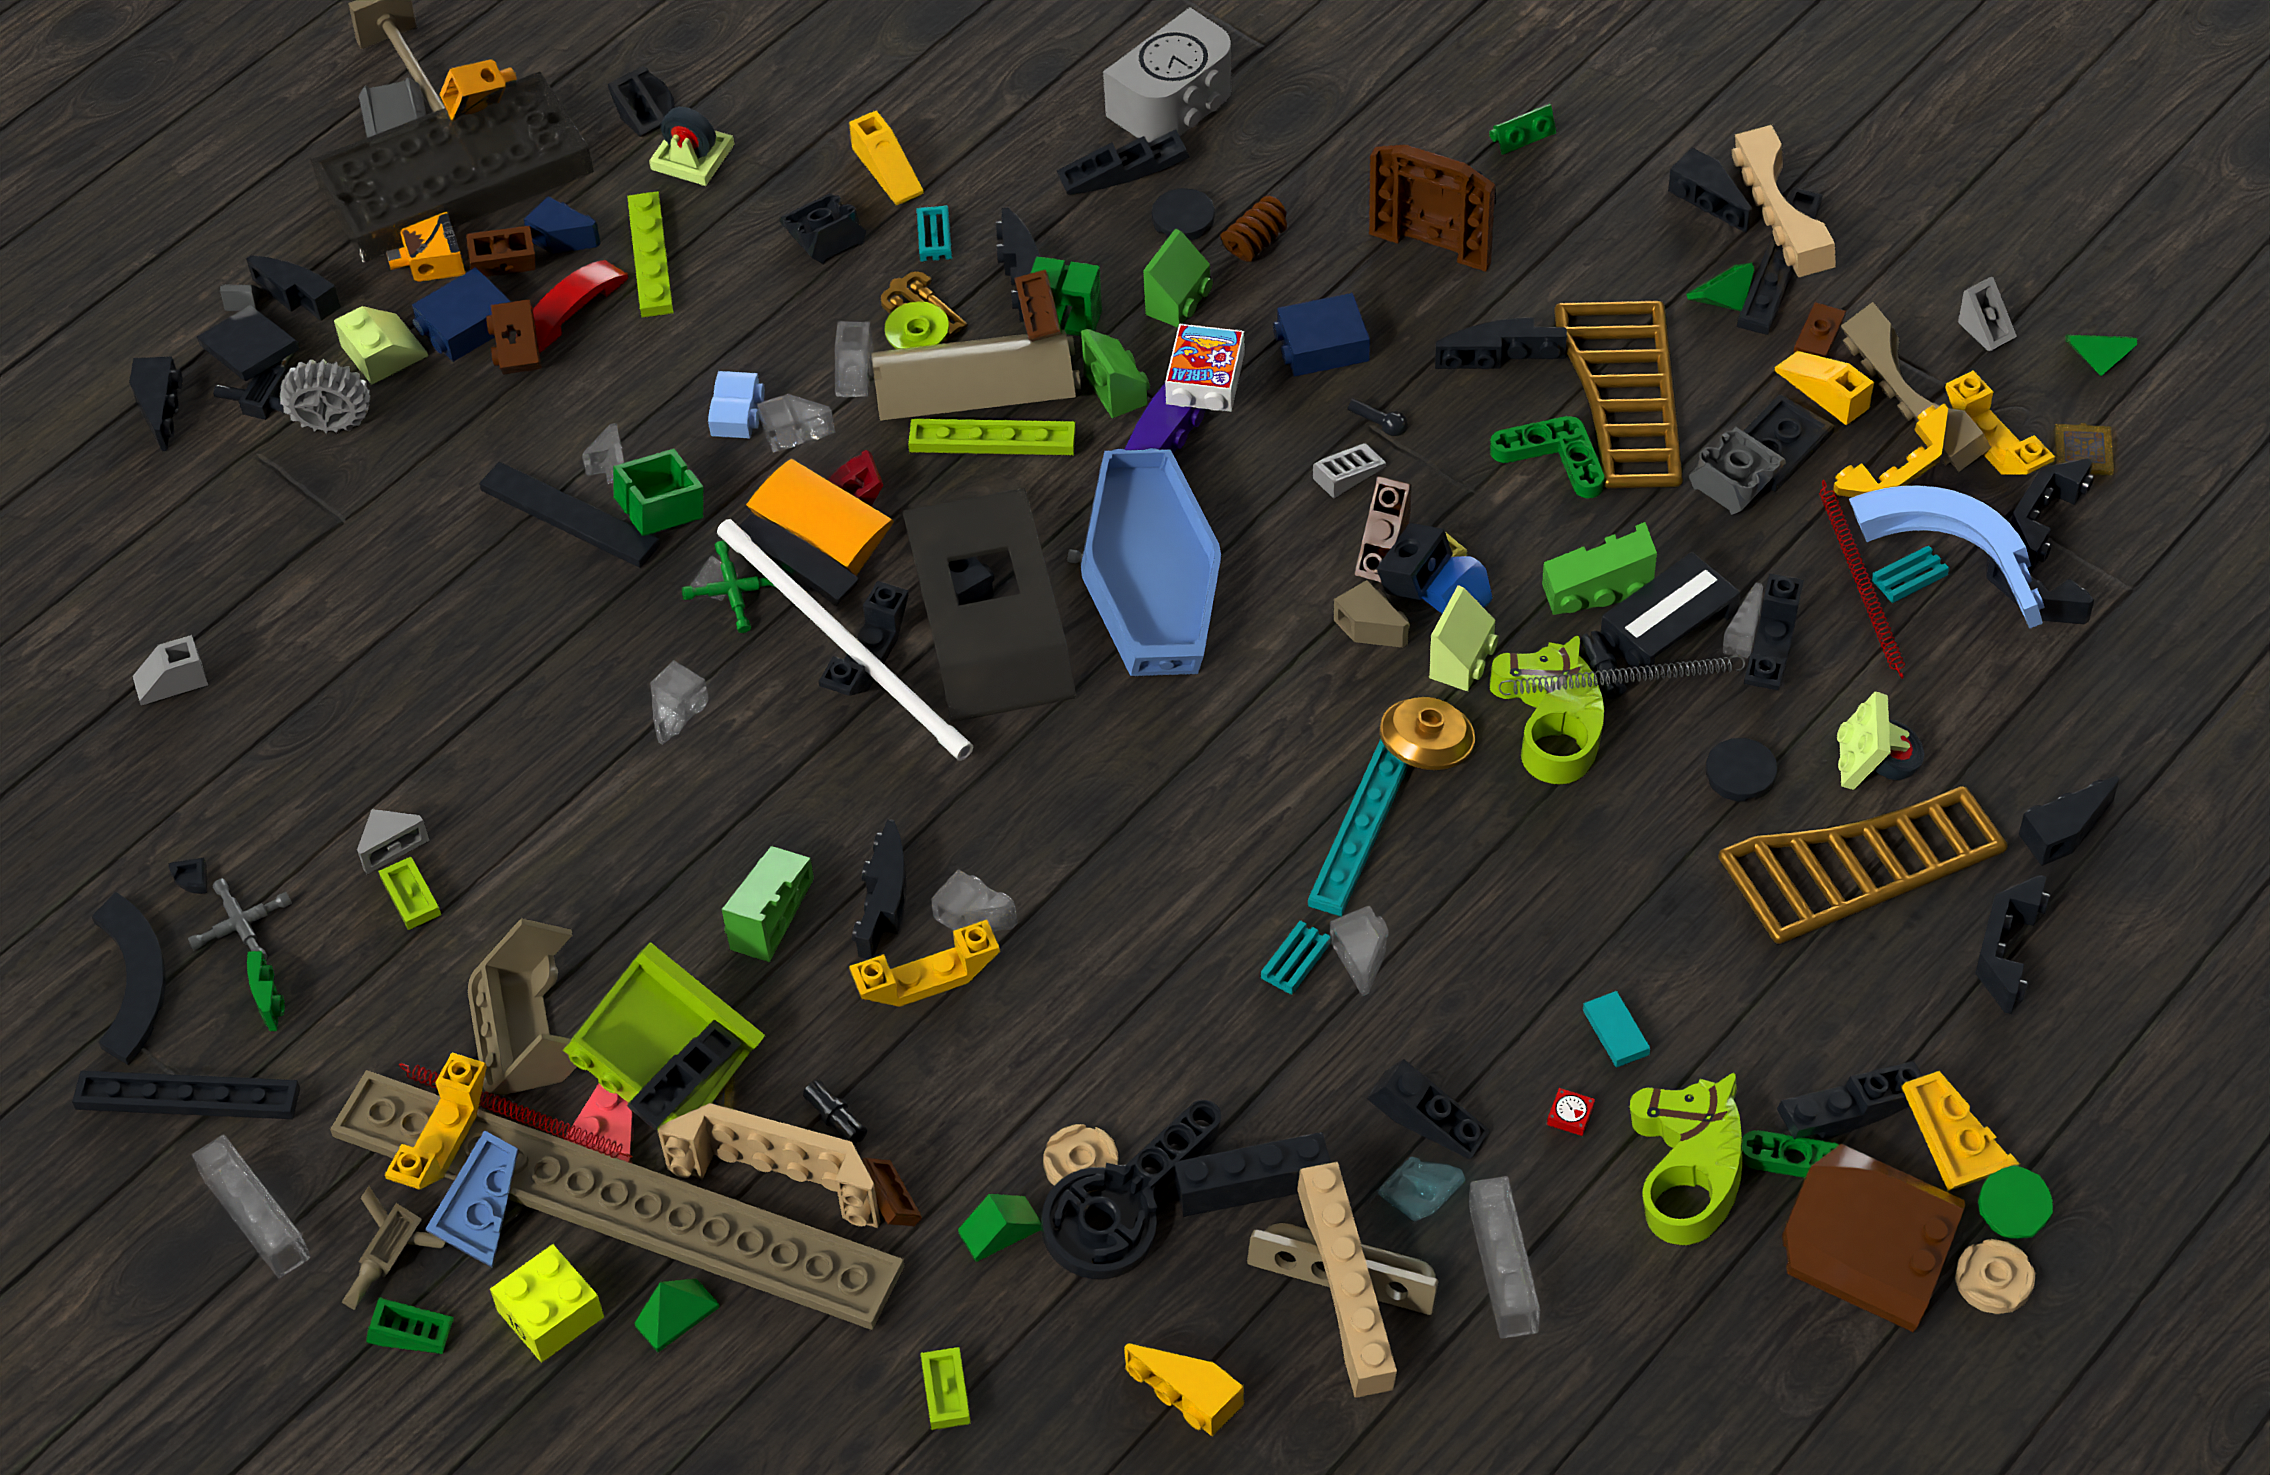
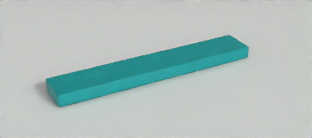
M1381 739L1310 893L1308 907L1342 917L1409 765L1393 756Z

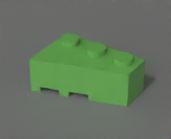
M1646 523L1636 525V532L1619 539L1616 538L1615 534L1606 537V544L1586 551L1585 547H1581L1544 562L1542 585L1553 615L1574 613L1578 610L1606 607L1614 603H1620L1652 581L1655 575L1657 552Z
M771 846L765 855L760 858L754 869L722 908L725 934L728 937L730 950L767 962L771 961L814 879L811 859L809 857Z

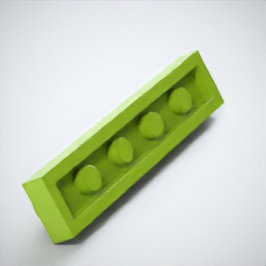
M659 192L628 195L641 316L643 318L673 313Z
M911 419L908 445L909 452L1074 455L1076 425L1072 421Z

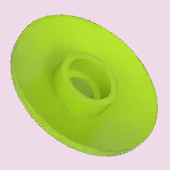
M923 301L906 303L896 308L888 316L885 323L886 338L895 349L941 344L949 332V321L946 313L937 305Z

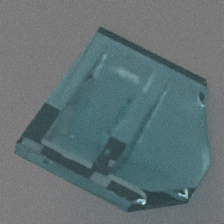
M1410 1157L1377 1191L1382 1198L1413 1221H1417L1434 1214L1466 1179L1459 1168L1441 1163L1420 1162L1419 1158Z

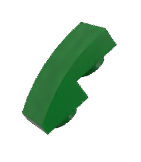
M248 951L247 972L253 997L269 1031H277L278 1019L284 1016L285 1012L283 995H278L274 985L272 965H267L263 952Z

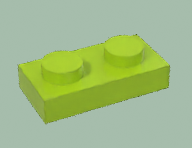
M408 857L378 871L408 930L441 916L439 906L412 857Z
M959 1347L921 1353L931 1429L971 1424Z

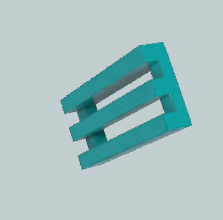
M948 206L917 208L920 261H927V256H933V260H939V255H945L946 259H952ZM936 214H942L944 246H938ZM924 215H930L932 247H926Z
M1928 545L1874 572L1872 582L1894 603L1947 576L1949 567L1945 563H1940L1941 558L1937 554L1932 555V548ZM1932 568L1931 571L1915 578L1917 574ZM1903 581L1907 582L1893 590L1890 589Z
M1299 921L1261 971V979L1292 995L1331 944V936L1325 933L1321 936L1318 929L1314 927L1308 929L1306 928V923ZM1302 937H1304L1300 944L1297 946V948L1294 950V952L1291 954V956L1288 958V960L1284 963V965L1281 967L1278 973L1274 976V973L1281 966V964L1284 962V960L1287 958V956L1290 954V952L1293 950L1296 944L1300 941ZM1311 943H1315V947L1288 982L1284 981Z

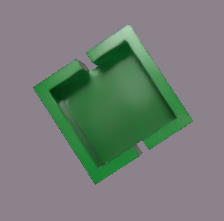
M1036 256L1031 273L1042 270L1048 272L1060 327L1069 305L1072 306L1065 327L1066 334L1081 336L1082 330L1089 329L1095 331L1102 312L1099 266L1071 262L1070 266L1065 265V260Z
M675 449L613 466L614 498L626 515L629 514V519L642 536L703 518V486L692 471L687 470L686 463Z

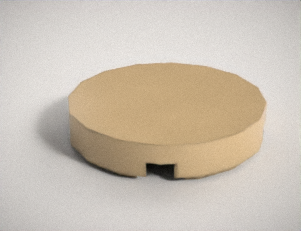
M1075 1124L1062 1128L1050 1138L1044 1152V1170L1048 1180L1055 1186L1063 1177L1077 1170L1091 1167L1105 1168L1106 1163L1118 1165V1150L1114 1140L1104 1130L1097 1127L1095 1129L1086 1128V1125ZM1102 1189L1092 1190V1191H1089V1192H1087V1193H1091V1192H1095V1191H1100V1190H1102Z
M1990 1239L1984 1240L1982 1244L1975 1246L1973 1244L1966 1248L1958 1260L1955 1280L1959 1292L1969 1304L1984 1312L2002 1314L2013 1312L2025 1305L2034 1288L2035 1271L2028 1262L2027 1255L2020 1248L2006 1241Z

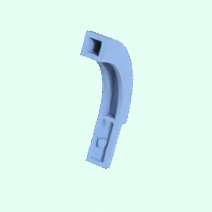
M1930 486L1883 488L1849 498L1866 542L1898 532L1928 530L1952 534L1974 543L1988 553L2001 568L2029 628L2043 623L2039 612L2040 609L2045 608L2037 588L2030 590L2028 586L2032 579L2027 569L2031 566L2026 546L2010 523L1985 503L1953 490Z

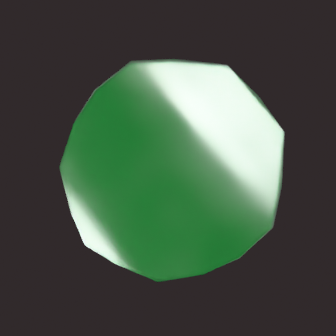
M2012 1165L1990 1174L1981 1188L1978 1199L1980 1214L1989 1227L2002 1237L2014 1239L2032 1238L2053 1216V1200L2049 1188L2040 1175L2025 1168Z

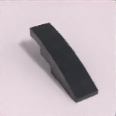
M1175 129L1149 143L1145 136H1142L1117 150L1111 142L1058 169L1057 173L1067 194L1073 195L1131 182L1159 172L1190 158Z
M750 514L739 525L754 544L807 592L813 588L833 605L837 606L857 586L859 580L857 576L828 555L785 529L754 514Z
M713 1020L678 1055L675 1054L628 1103L627 1107L656 1131L660 1125L677 1112L740 1048L742 1042L716 1020Z

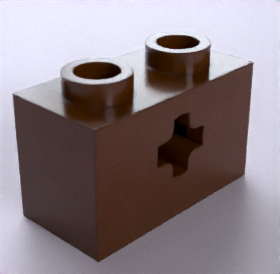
M530 225L466 234L471 270L476 267L485 277L536 270Z
M530 300L491 305L492 315H487L486 319L489 335L495 334L496 346L491 347L494 366H499L503 375L542 369L533 307ZM516 331L518 335L515 340L516 343L510 344L508 340L510 332Z

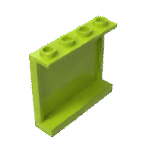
M650 942L629 965L563 1051L569 1055V1059L575 1066L588 1070L597 1077L600 1085L610 1093H617L629 1103L675 1054L678 1055L694 1037H697L713 1020H716L742 1044L732 1057L666 1121L668 1122L712 1103L747 1055L758 1046L765 1035Z

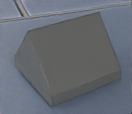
M253 285L220 286L224 310L241 311L250 305L257 309L261 288Z

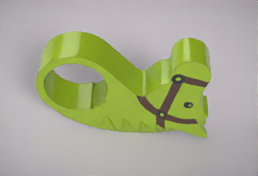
M1579 636L1573 637L1565 645L1549 642L1547 647L1542 648L1536 653H1503L1498 655L1492 663L1489 684L1491 692L1503 699L1521 698L1524 703L1536 708L1525 726L1521 759L1524 767L1532 776L1551 784H1567L1580 779L1587 773L1596 758L1603 728L1604 705L1599 685L1595 686L1594 673L1590 674L1592 680L1591 687L1588 685V674H1584L1585 688L1582 686L1581 674L1578 675L1579 688L1575 684V675H1572V689L1569 685L1570 677H1565L1567 681L1566 690L1563 687L1564 678L1562 676L1559 678L1561 682L1560 690L1557 688V677L1553 678L1555 684L1554 691L1551 689V678H1547L1548 692L1545 690L1544 678L1541 679L1542 692L1538 688V679H1535V693L1532 689L1533 681L1531 679L1528 681L1530 685L1529 694L1526 691L1527 682L1525 680L1522 681L1524 687L1523 694L1520 692V682H1516L1517 695L1514 693V682H1504L1500 686L1503 693H1510L1511 695L1502 694L1499 690V684L1506 680L1516 681L1519 679L1521 681L1523 678L1526 680L1532 678L1534 680L1535 677L1540 679L1542 676L1546 678L1547 676L1553 677L1560 674L1563 676L1569 674L1571 676L1572 673L1576 675L1578 673L1583 674L1584 672L1590 673L1592 671L1591 668L1579 656ZM1561 734L1574 738L1582 750L1569 756H1555L1544 752L1534 742L1545 736H1561Z
M1734 1073L1729 1074L1718 1083L1700 1079L1697 1084L1690 1085L1683 1090L1643 1088L1633 1094L1630 1100V1112L1634 1130L1646 1137L1661 1136L1665 1143L1673 1148L1648 1175L1643 1186V1202L1647 1224L1656 1236L1668 1243L1690 1245L1708 1238L1726 1219L1735 1202L1742 1174V1134L1740 1116L1734 1102L1737 1092L1736 1075ZM1680 1185L1702 1186L1709 1191L1711 1198L1709 1205L1703 1212L1687 1219H1675L1665 1216L1656 1209L1654 1204L1664 1191Z

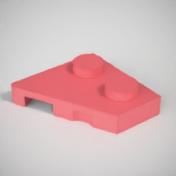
M599 1083L573 1125L576 1127L575 1132L580 1127L581 1134L584 1130H587V1136L592 1132L593 1138L598 1134L599 1140L601 1137H604L605 1142L610 1139L611 1144L616 1141L617 1146L622 1144L621 1153L631 1155V1141H633L634 1129L632 1119L634 1112L627 1107V1101L617 1093L608 1092ZM574 1127L570 1131V1136L573 1133ZM580 1129L576 1133V1138L579 1135ZM586 1132L583 1133L582 1140L584 1139ZM592 1134L589 1135L587 1143L590 1141ZM596 1136V1138H595V1140H594L593 1146H594V1144H595L596 1141H597V1136ZM586 1138L582 1142L583 1145H586ZM602 1138V1140H601V1142H600L599 1148H600V1146H601L602 1143H603V1138ZM592 1140L588 1144V1147H592ZM608 1141L607 1144H606L605 1150L607 1149V1147H608V1145H609V1141ZM598 1143L593 1147L596 1150L598 1149ZM614 1143L613 1146H612L611 1152L613 1151V1149H614V1147H615V1143ZM604 1145L600 1149L601 1152H604ZM609 1147V1149L605 1152L606 1154H610V1153H609L610 1147ZM615 1149V1151L611 1154L612 1156H616V1155L618 1154V1153L616 1152V1149ZM619 1154V1156L616 1157L623 1161L632 1163V1159L630 1157Z

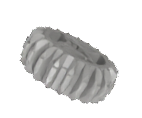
M310 359L308 364L299 362L296 368H290L287 375H285V379L282 380L280 404L284 406V413L290 414L291 421H300L301 427H312L313 432L319 429L325 433L332 430L339 433L341 429L351 431L353 426H360L361 421L368 413L370 390L367 389V381L360 379V373H351L349 366L340 367L337 361L334 364H330L324 359L321 363H316Z

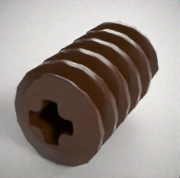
M1267 195L1262 197L1260 202L1255 203L1250 210H1247L1242 217H1239L1234 224H1231L1226 231L1221 233V241L1225 248L1243 261H1252L1254 255L1260 254L1264 247L1270 245L1271 240H1276L1279 233L1286 231V210L1283 204L1273 196Z

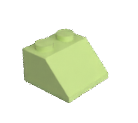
M361 306L334 320L341 347L371 385L428 356L427 351L395 313Z
M1457 586L1431 634L1429 678L1468 691L1474 679L1479 680L1485 668L1484 660L1487 654L1492 655L1494 653L1499 637L1495 635V619L1464 587Z

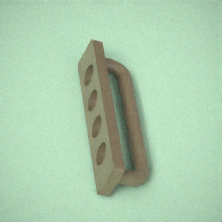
M1278 1223L1267 1227L1265 1231L1257 1229L1253 1231L1250 1237L1247 1259L1249 1265L1330 1287L1326 1272L1321 1271L1315 1265V1262L1323 1261L1310 1229L1292 1224ZM1361 1244L1377 1301L1431 1315L1435 1307L1439 1284L1433 1268L1422 1260ZM1278 1252H1289L1295 1257L1296 1261L1287 1262L1279 1256ZM1389 1283H1401L1406 1287L1407 1292L1394 1291Z

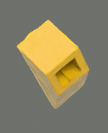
M877 110L849 122L852 149L896 205L924 194L923 188L894 133Z
M1797 351L1774 369V371L1845 425L1851 423L1870 408L1874 382L1848 363Z
M1129 1343L1124 1347L1125 1367L1128 1373L1138 1382L1145 1381L1154 1388L1155 1394L1164 1404L1176 1406L1183 1412L1186 1421L1197 1430L1202 1428L1213 1436L1244 1405L1243 1386L1213 1362Z

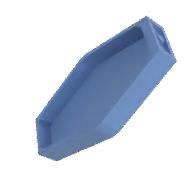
M1149 448L1146 450L1115 449L1104 451L1081 562L1082 579L1130 676L1198 674L1204 656L1221 560L1220 545L1171 450Z

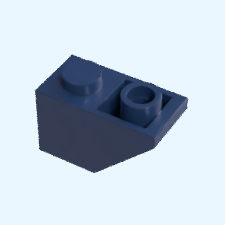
M547 197L524 218L525 226L530 225L533 244L552 254L595 248L601 244L598 225L592 217L583 215L571 209L566 203H560L550 197Z

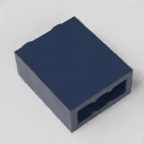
M475 267L412 304L415 314L413 324L420 335H427L431 339L432 345L438 353L442 354L444 352L454 362L495 338V334L489 335L486 316L492 315L491 305L511 301Z
M1353 293L1277 308V322H1273V332L1276 341H1282L1281 354L1285 365L1290 364L1294 376L1369 361L1370 339Z

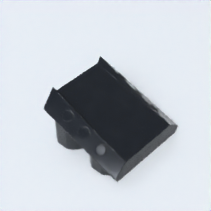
M831 193L781 216L779 221L804 250L823 265L825 259L856 244L862 246L866 235V230L859 222L855 207L843 205L841 197Z

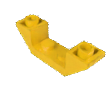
M1974 371L1946 383L1945 389L1952 408L1965 411L1984 433L1991 449L1983 455L2001 474L2027 475L2054 461L2055 456L2035 435L2020 442L1990 410L1993 391Z
M1945 403L1937 409L1932 405L1917 417L1919 422L1916 424L1915 432L1928 447L1926 450L1921 446L1913 451L1906 458L1908 460L1907 464L1900 469L1894 466L1879 477L1881 481L1879 484L1862 463L1856 468L1849 465L1835 476L1837 481L1834 483L1833 491L1839 496L1855 497L1883 488L1907 486L1939 463L1942 455L1948 407Z
M988 920L954 930V948L892 969L889 968L884 954L849 966L861 998L900 1007L969 983L1000 952L999 945Z
M451 1053L435 1082L440 1095L437 1106L414 1148L401 1144L385 1173L386 1179L416 1189H422L444 1178L477 1117L487 1067L485 1062Z

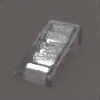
M1761 583L1754 584L1726 629L1723 643L1724 654L1749 658L1752 652L1762 604L1764 586Z

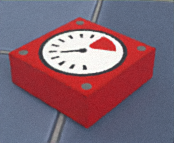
M1559 1088L1547 1118V1125L1583 1136L1595 1105V1099Z

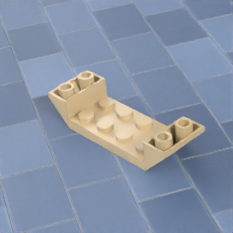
M711 1103L668 1121L659 1127L658 1134L667 1169L679 1177L688 1178L692 1176L703 1179L713 1155H717L726 1162L739 1161L752 1165L757 1170L763 1172L775 1171L786 1174L796 1181L804 1182L808 1180L822 1184L825 1188L838 1192L843 1219L856 1226L869 1225L876 1228L879 1227L881 1221L874 1183L851 1141Z

